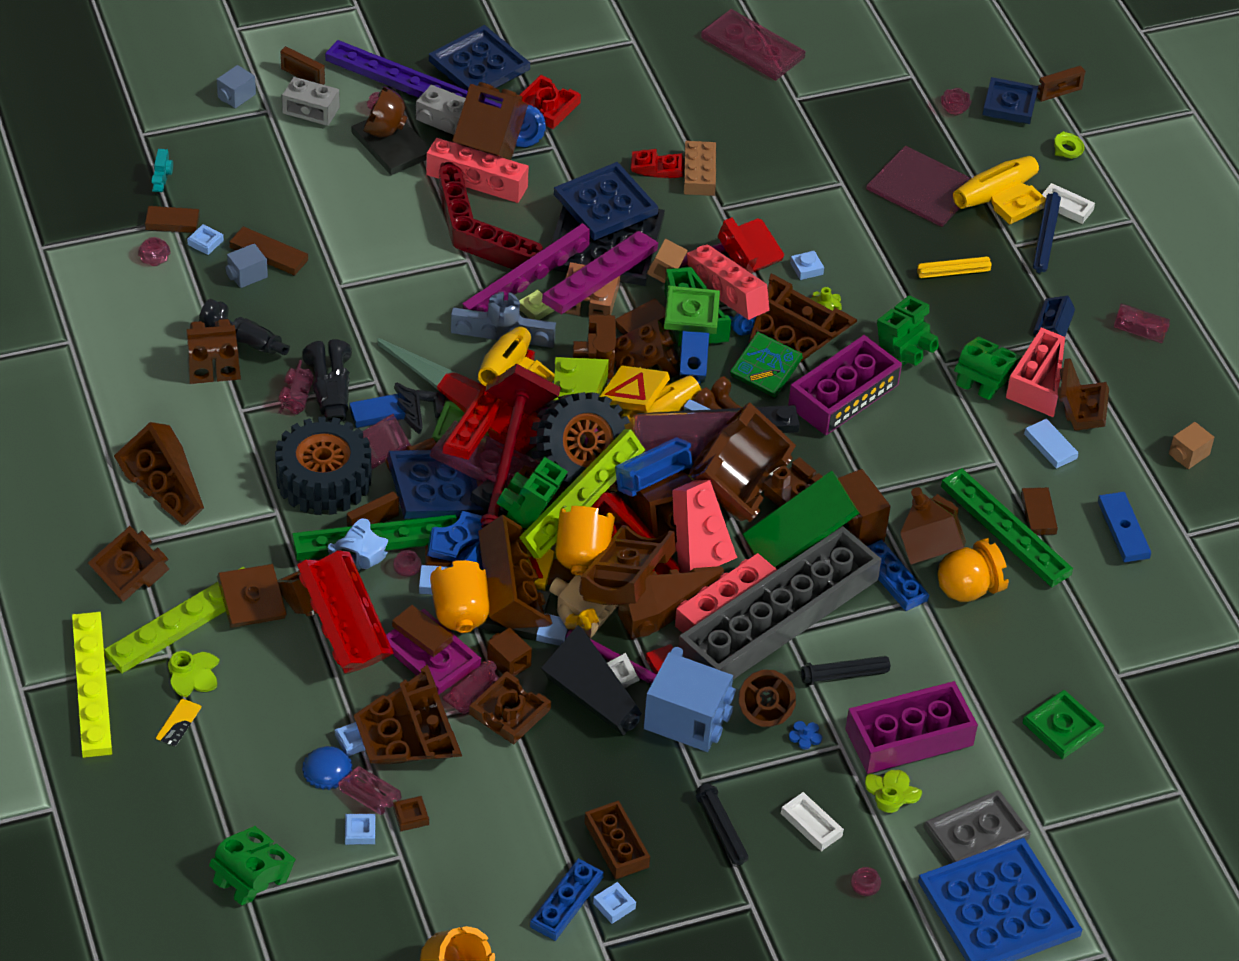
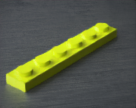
M101 612L72 614L83 758L112 755Z

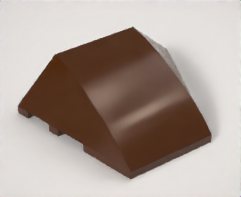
M771 273L767 288L769 311L757 316L749 343L756 333L760 332L802 353V362L855 324L857 319L837 308H834L833 311L793 290L791 283Z
M428 664L421 668V673L410 681L406 679L402 681L397 690L388 696L382 695L353 715L370 763L397 764L425 759L462 757Z

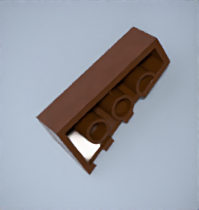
M502 514L478 531L483 564L482 570L485 569L487 575L489 618L511 629L550 626L553 624L549 614L545 615L542 605L546 603L544 595L537 592L534 583L538 579L536 570L527 561L531 557L530 552L519 538L523 534L522 526Z

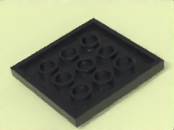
M562 206L551 244L580 226L564 206ZM658 209L657 215L599 239L593 240L590 236L589 245L583 252L576 253L565 264L557 266L552 270L568 272L570 262L587 265L638 231L658 242L665 210ZM654 253L621 274L620 282L646 286L647 272L652 264Z

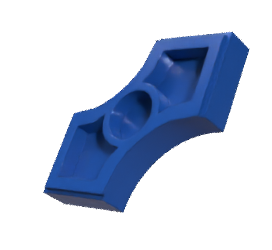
M462 511L459 520L448 527H432L427 556L453 562L459 550L479 541L478 531L482 529V515Z

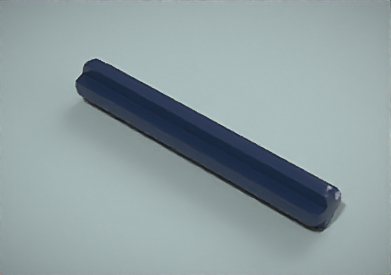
M1057 192L1046 195L1033 261V269L1037 273L1046 272L1048 268L1061 197L1058 196Z

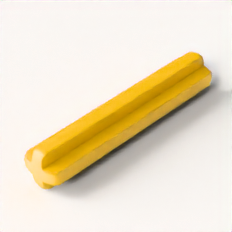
M985 256L920 263L917 266V273L919 278L988 272L991 270V261L989 257Z

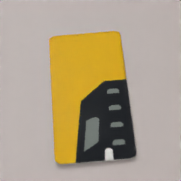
M181 699L156 736V739L177 746L202 706Z

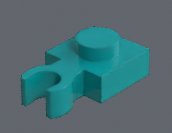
M158 149L154 164L155 171L152 176V192H163L168 175H172L173 160H169L168 149Z

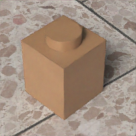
M665 238L647 274L665 283L666 269L679 268L688 250Z
M1194 422L1173 436L1169 455L1184 467L1190 469L1210 455L1215 437Z

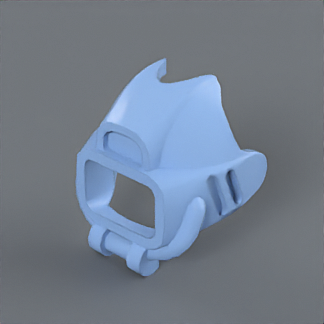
M362 518L350 528L344 538L338 540L335 544L330 543L328 545V552L332 554L337 550L342 551V549L355 552L356 554H351L357 570L359 571L361 568L369 569L386 557L388 552L384 550L388 539L373 533L370 529V521Z

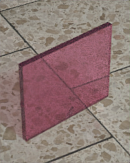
M905 146L884 166L867 185L866 189L943 227L960 209L954 202V191L971 178Z

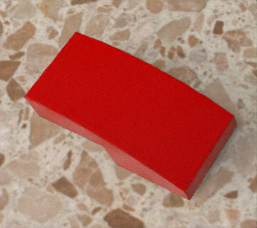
M656 149L633 151L631 170L634 173L650 177L680 178L683 177L684 172L683 154L658 156Z

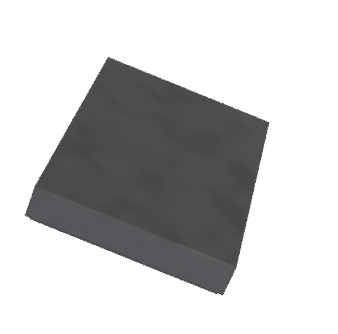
M999 790L928 820L924 824V829L949 864L1021 838L1028 840L1031 835L1029 829Z

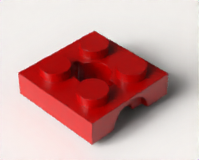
M540 75L519 95L522 96L523 102L540 110L545 118L546 126L554 129L581 103L580 93L572 89L566 90L562 88L558 90L555 84L552 83V80L543 75Z

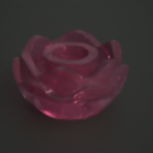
M961 88L947 89L944 95L941 96V104L950 114L958 115L964 113L970 107V95Z
M157 237L146 239L138 249V256H140L141 261L151 266H158L161 263L167 262L171 254L169 245Z

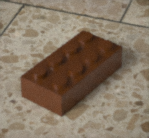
M619 800L585 812L584 823L615 880L649 868L650 855Z

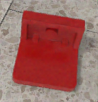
M733 217L723 221L717 237L732 261L748 272L753 273L783 260V251L762 219H755L740 226L736 224Z

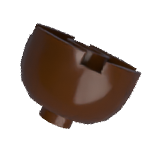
M383 86L363 129L364 132L376 137H388L397 128L402 130L408 116L404 115L405 104L401 96Z
M762 669L752 673L743 681L739 690L738 702L742 713L750 722L762 727H772L782 724L791 716L796 706V693L793 683L784 674L775 670Z

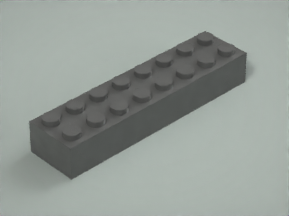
M842 526L681 634L678 647L683 650L682 657L733 675L734 680L878 581L881 558Z

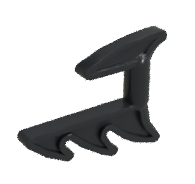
M398 382L395 383L394 389L400 397L398 398L397 405L405 412L404 420L416 433L421 434L423 425L420 401L433 402L435 418H439L444 408L446 396L440 391L414 390Z

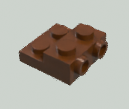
M131 526L125 529L88 562L123 602L144 583L149 588L169 570V567L165 564L169 559L158 547L153 551L149 546L153 543L142 530L137 534Z

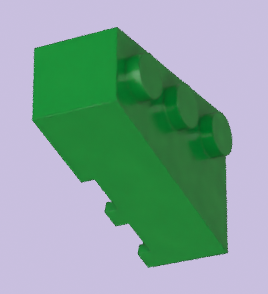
M692 267L666 269L664 289L666 300L668 286L707 289ZM720 308L718 309L717 333H709V343L729 342L731 319L728 315H724ZM674 330L677 344L681 346L683 331Z

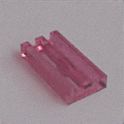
M360 766L338 783L340 791L380 815L385 813V807L391 808L394 805V799L399 801L402 798L400 790ZM356 777L360 778L366 783H362L361 781L357 780ZM373 787H375L376 789H378V790H380L381 792L385 793L386 796H384V795H382L381 793H379V792H377L376 790H374Z

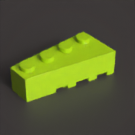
M555 357L554 384L561 387L559 397L583 392L599 393L600 396L608 381L609 359ZM582 434L580 437V443L582 446L586 439L585 434Z

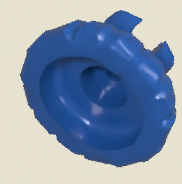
M532 105L527 107L515 147H531L544 136V131L546 130L545 118L540 110Z

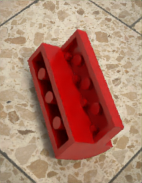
M337 550L319 561L306 559L297 564L300 571L299 579L303 586L308 589L311 596L310 604L321 619L322 632L330 640L334 649L332 651L333 657L344 673H351L369 667L394 654L350 552Z

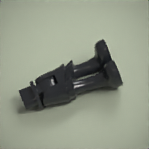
M208 299L201 309L199 321L205 323V328L215 327V322L218 320L228 319L229 307L221 301L217 302L213 299ZM242 317L236 318L234 322L230 321L231 325H235L237 342L248 344L259 351L275 354L276 352L281 355L288 354L290 346L282 343L280 336L275 335L258 323Z
M339 339L329 340L328 354L331 360L332 372L327 374L325 345L323 341L312 342L303 349L302 358L307 365L314 367L316 379L313 384V391L316 395L320 412L326 417V422H332L333 417L339 418L340 422L346 420L345 413L348 410V385L350 382L348 376L350 372L344 368L343 364L351 358L352 348L345 341Z

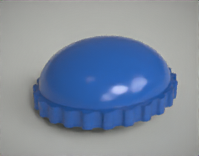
M325 746L313 750L308 754V757H305L302 772L304 773V778H306L307 782H310L311 786L314 785L315 788H321L322 790L336 789L338 786L341 787L343 783H346L347 779H350L352 763L348 754H345L344 751L339 748Z

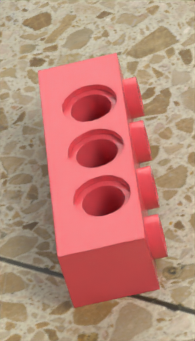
M440 138L435 139L427 152L426 175L439 179L440 168L447 164H453L461 169L465 187L515 203H519L528 188V165Z
M708 244L699 246L697 249L687 253L688 267L693 268L707 289L720 290L719 300L747 320L769 311L768 289L765 282Z
M758 553L750 559L743 560L737 568L721 575L718 581L709 587H703L690 600L680 603L676 609L675 627L682 633L686 632L777 571V569Z

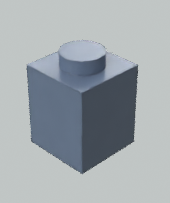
M239 65L235 66L217 78L218 98L237 108L256 95L255 76Z
M255 243L227 254L228 265L225 267L229 279L234 280L240 288L268 277L267 259Z

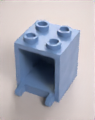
M674 647L668 653L647 692L644 729L708 752L713 742L718 743L723 730L721 725L724 721H729L733 712V706L730 705L736 691L732 687L733 675L682 657V648Z

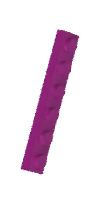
M584 224L576 227L465 301L463 309L488 312L489 299L494 294L504 292V300L508 301L509 292L514 295L523 292L531 283L537 279L544 278L549 271L557 266H562L576 253L583 252L589 245L590 229Z
M640 231L636 232L543 293L542 303L562 315L656 252L659 242Z

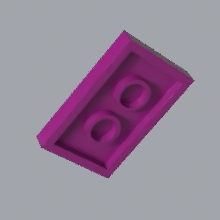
M422 609L421 612L453 635V642L435 657L426 653L396 629L390 631L386 636L394 652L393 656L416 676L421 673L420 669L428 664L438 694L440 695L481 665V657L451 631L442 626L428 611Z

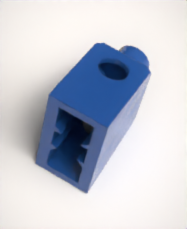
M683 331L680 348L679 379L691 375L699 385L700 382H705L709 333ZM695 364L698 368L693 370L689 368V365Z

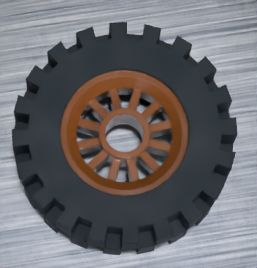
M593 392L560 396L558 400H551L546 404L548 409L540 410L537 414V417L541 419L540 422H533L531 430L537 431V436L530 437V444H536L537 450L531 452L533 459L540 458L542 461L546 457L567 470L568 473L561 483L566 487H569L625 429L624 425L630 423L627 416L620 417L618 415L623 409L618 404L610 405L612 399L607 396L599 397V393ZM582 434H585L588 439L585 448L580 443Z
M318 417V422L312 423L311 418L304 420V426L302 427L298 423L292 425L291 433L285 431L282 434V441L278 440L276 444L277 488L280 489V495L283 499L288 498V504L292 507L300 504V511L307 513L309 508L314 509V515H322V510H329V515L337 514V508L340 507L343 511L349 510L350 502H353L355 505L361 502V495L366 496L369 492V486H371L372 481L370 442L367 437L363 438V431L359 428L353 431L352 423L347 421L344 425H341L340 419L334 417L332 422H326V417Z

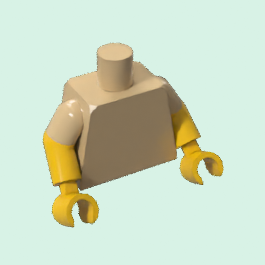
M575 575L569 583L557 577L550 586V592L558 596L557 613L567 629H575L579 625L587 636L591 638L618 605H601L584 601L583 596L579 593L581 576Z

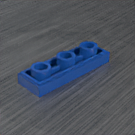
M1125 492L1099 495L1098 504L1123 561L1131 562L1150 559L1151 550Z
M883 540L867 546L881 558L878 580L905 611L928 601L929 594Z
M578 858L531 919L530 928L556 941L603 879L604 872Z

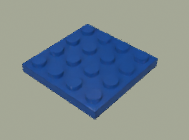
M1025 838L919 875L918 883L966 961H1016L1078 938L1082 934L1083 929Z

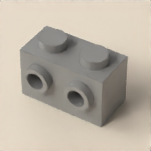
M293 77L282 94L283 114L329 126L340 108L339 89Z
M430 85L416 101V120L454 135L466 98Z

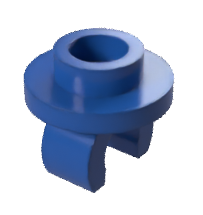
M739 313L734 318L729 316L731 327L737 334L747 335L752 332L756 317L747 320Z

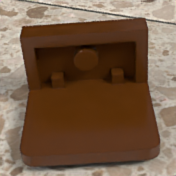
M656 319L616 338L615 361L617 371L621 366L648 369L658 364L663 371L668 372L669 378L678 375L677 363L680 360L674 349L676 339L672 331L664 329V326Z
M1071 358L1065 359L1064 367L1060 369L1062 384L1061 387H1058V398L1060 403L1064 402L1067 421L1071 420L1074 431L1105 427L1109 396L1107 382L1081 385Z

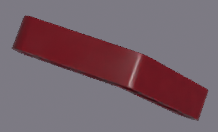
M447 164L440 168L439 193L451 243L456 249L510 269H515L543 250L542 245L536 241L473 219L461 169L453 164Z

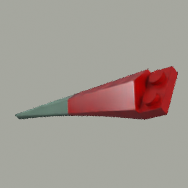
M377 338L378 346L423 377L464 413L483 387L482 384ZM505 403L487 431L489 436L502 448L504 447L513 406ZM535 411L529 415L525 412L522 414L513 454L520 458L536 446V444H530V437L537 436V431L531 430L533 422L541 421Z

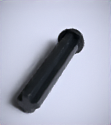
M888 656L812 665L809 662L806 663V666L801 667V678L803 683L814 685V682L887 673L890 671L891 664Z
M711 783L699 786L696 790V800L702 803L732 864L743 865L744 862L748 861L749 857L717 796V787L712 786Z

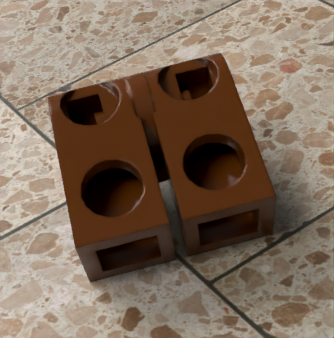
M589 315L587 341H573V358L609 359L607 383L614 376L616 347L615 315Z
M228 319L218 320L215 322V327L205 328V323L201 321L191 322L190 329H187V359L190 384L214 382L212 363L214 359L217 382L241 380L235 325H231ZM226 366L235 368L231 373H223L221 371ZM201 368L209 371L202 376L194 373L197 369Z
M799 457L792 462L790 469L786 466H781L773 472L771 478L763 482L764 495L780 508L823 476L819 473L816 474V470Z

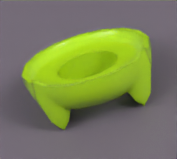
M1063 131L1054 139L1055 156L1073 159L1081 156L1085 149L1082 140L1072 133ZM1062 145L1071 146L1073 151L1066 150Z

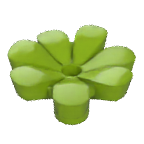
M829 287L822 288L821 292H814L812 298H810L832 311L834 308L842 310L840 295H832Z

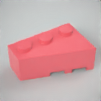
M1041 327L1010 375L1006 394L1007 399L1054 418L1058 401V387L1061 379L1060 369L1064 353V336Z
M694 480L673 489V517L677 532L675 547L678 555V566L681 569L679 573H688L693 568L720 566L737 558L711 481Z

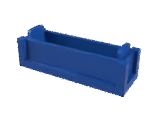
M676 437L615 466L618 491L633 497L636 495V492L686 468L691 469L693 465L691 452L689 451L691 443Z

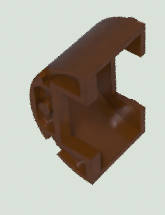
M749 402L726 422L728 425L722 428L719 434L716 432L700 452L689 472L693 480H710L718 503L738 521L747 520L748 522L752 521L760 512L758 506L763 500V497L760 495L764 490L763 482H765L771 472L781 466H787L793 458L791 453L796 447L784 433Z

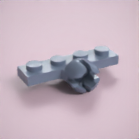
M498 292L491 296L488 312L453 308L451 333L498 340L514 328L524 327L531 334L529 345L554 348L556 323L521 317L520 301L510 292L508 294V301L504 300V292Z

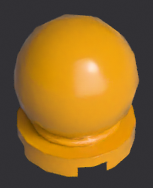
M985 538L975 542L973 549L964 547L952 551L943 557L939 563L937 574L939 587L947 597L958 602H971L986 594L987 590L995 594L1007 589L1009 579H1004L1002 571L1007 566L996 543L989 544V538Z

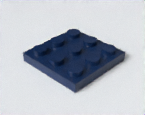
M485 25L429 53V62L456 85L467 91L470 84L478 86L479 82L497 88L530 70V62Z
M618 162L554 187V196L580 225L584 224L590 229V236L593 240L658 214L656 203Z
M443 450L389 451L387 461L404 519L456 515V518H459L462 511L483 516L485 509L470 501L471 492L478 487L470 458L467 460L442 453Z

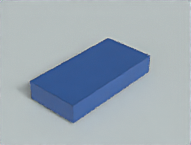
M398 394L349 403L355 427L359 428L404 419L405 412L397 405L398 398H400Z

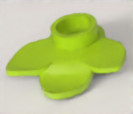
M187 651L174 653L168 662V669L172 674L171 686L173 690L180 696L188 697L193 689L199 692H209L216 689L217 679L211 669L218 665L220 659L207 652H200L194 655Z
M890 770L885 773L884 777L868 774L865 778L866 790L875 795L877 807L887 813L897 812L903 804L917 802L922 795V790L909 786V776L902 770Z

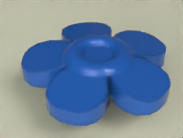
M802 721L795 722L793 726L794 731L789 733L790 741L793 743L799 742L801 749H810L811 744L819 745L822 741V735L818 733L819 726L813 722L807 726Z

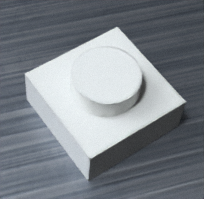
M626 653L607 662L624 688L640 680Z

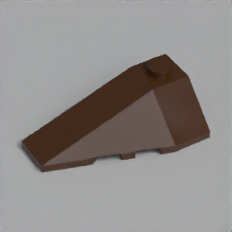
M149 422L114 455L125 476L131 482L137 483L144 489V493L157 500L161 507L182 525H187L204 509L183 447L170 425Z
M722 566L693 568L688 573H679L678 569L669 570L668 574L657 575L656 571H652L645 580L646 591L637 603L619 605L618 616L630 638L635 639L641 636H649L676 619V609L680 603L690 600L703 587H709L718 581L721 575L724 574V569Z

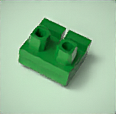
M910 295L894 306V309H890L877 319L879 346L900 361L902 367L907 363L917 366L922 362L923 350L933 353L939 347L938 336L931 334L930 324L924 322V317L929 314V304Z
M978 336L966 344L961 352L958 364H956L954 369L958 373L956 385L969 390L972 388L974 381L979 382L981 386L978 395L990 400L998 389L1005 385L1006 380L1009 381L1010 375L1023 356L1003 347L998 349L999 345Z
M544 457L529 479L517 472L508 487L500 495L496 504L508 511L507 518L512 521L514 520L522 528L528 529L553 499L568 471Z
M253 826L224 839L217 847L215 858L211 859L209 866L215 871L213 882L224 889L230 886L235 887L234 900L240 905H245L252 902L257 893L267 890L269 883L274 882L277 885L286 883L296 859L277 843L273 845L274 841L258 827ZM254 839H259L261 843H255ZM275 856H279L282 860H275Z

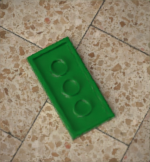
M830 471L747 530L743 535L754 554H760L778 570L857 516L859 511L836 474Z

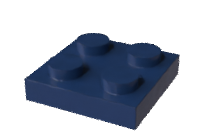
M991 77L983 115L1030 124L1038 86Z

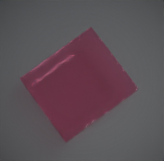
M394 414L363 431V438L367 437L370 442L372 469L385 462L389 451H403L407 449V446H411Z

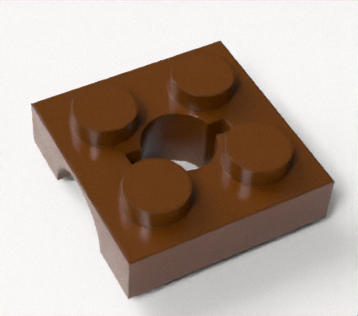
M506 671L469 706V715L514 745L551 710V701L540 693L535 695L532 692H525L519 683V679ZM518 702V706H517L516 708H513V709L505 708V709L503 710V718L501 719V717H502V707H503V706H512V705H515V704Z

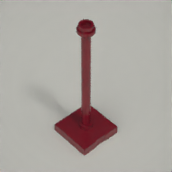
M515 364L507 369L506 372L496 376L487 382L485 392L512 405L513 409L488 513L481 517L482 528L498 518L500 506L496 503L505 489L523 412L529 415L551 400L559 397L561 387L519 364Z

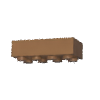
M685 141L684 194L715 196L716 142Z

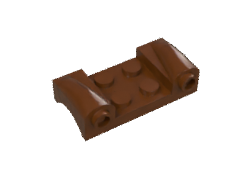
M622 525L612 537L608 547L596 557L581 576L579 593L583 596V600L601 605L636 604L646 591L645 580L658 563L666 564L676 551L674 531L669 530L666 534L657 538H647L638 535L628 526Z

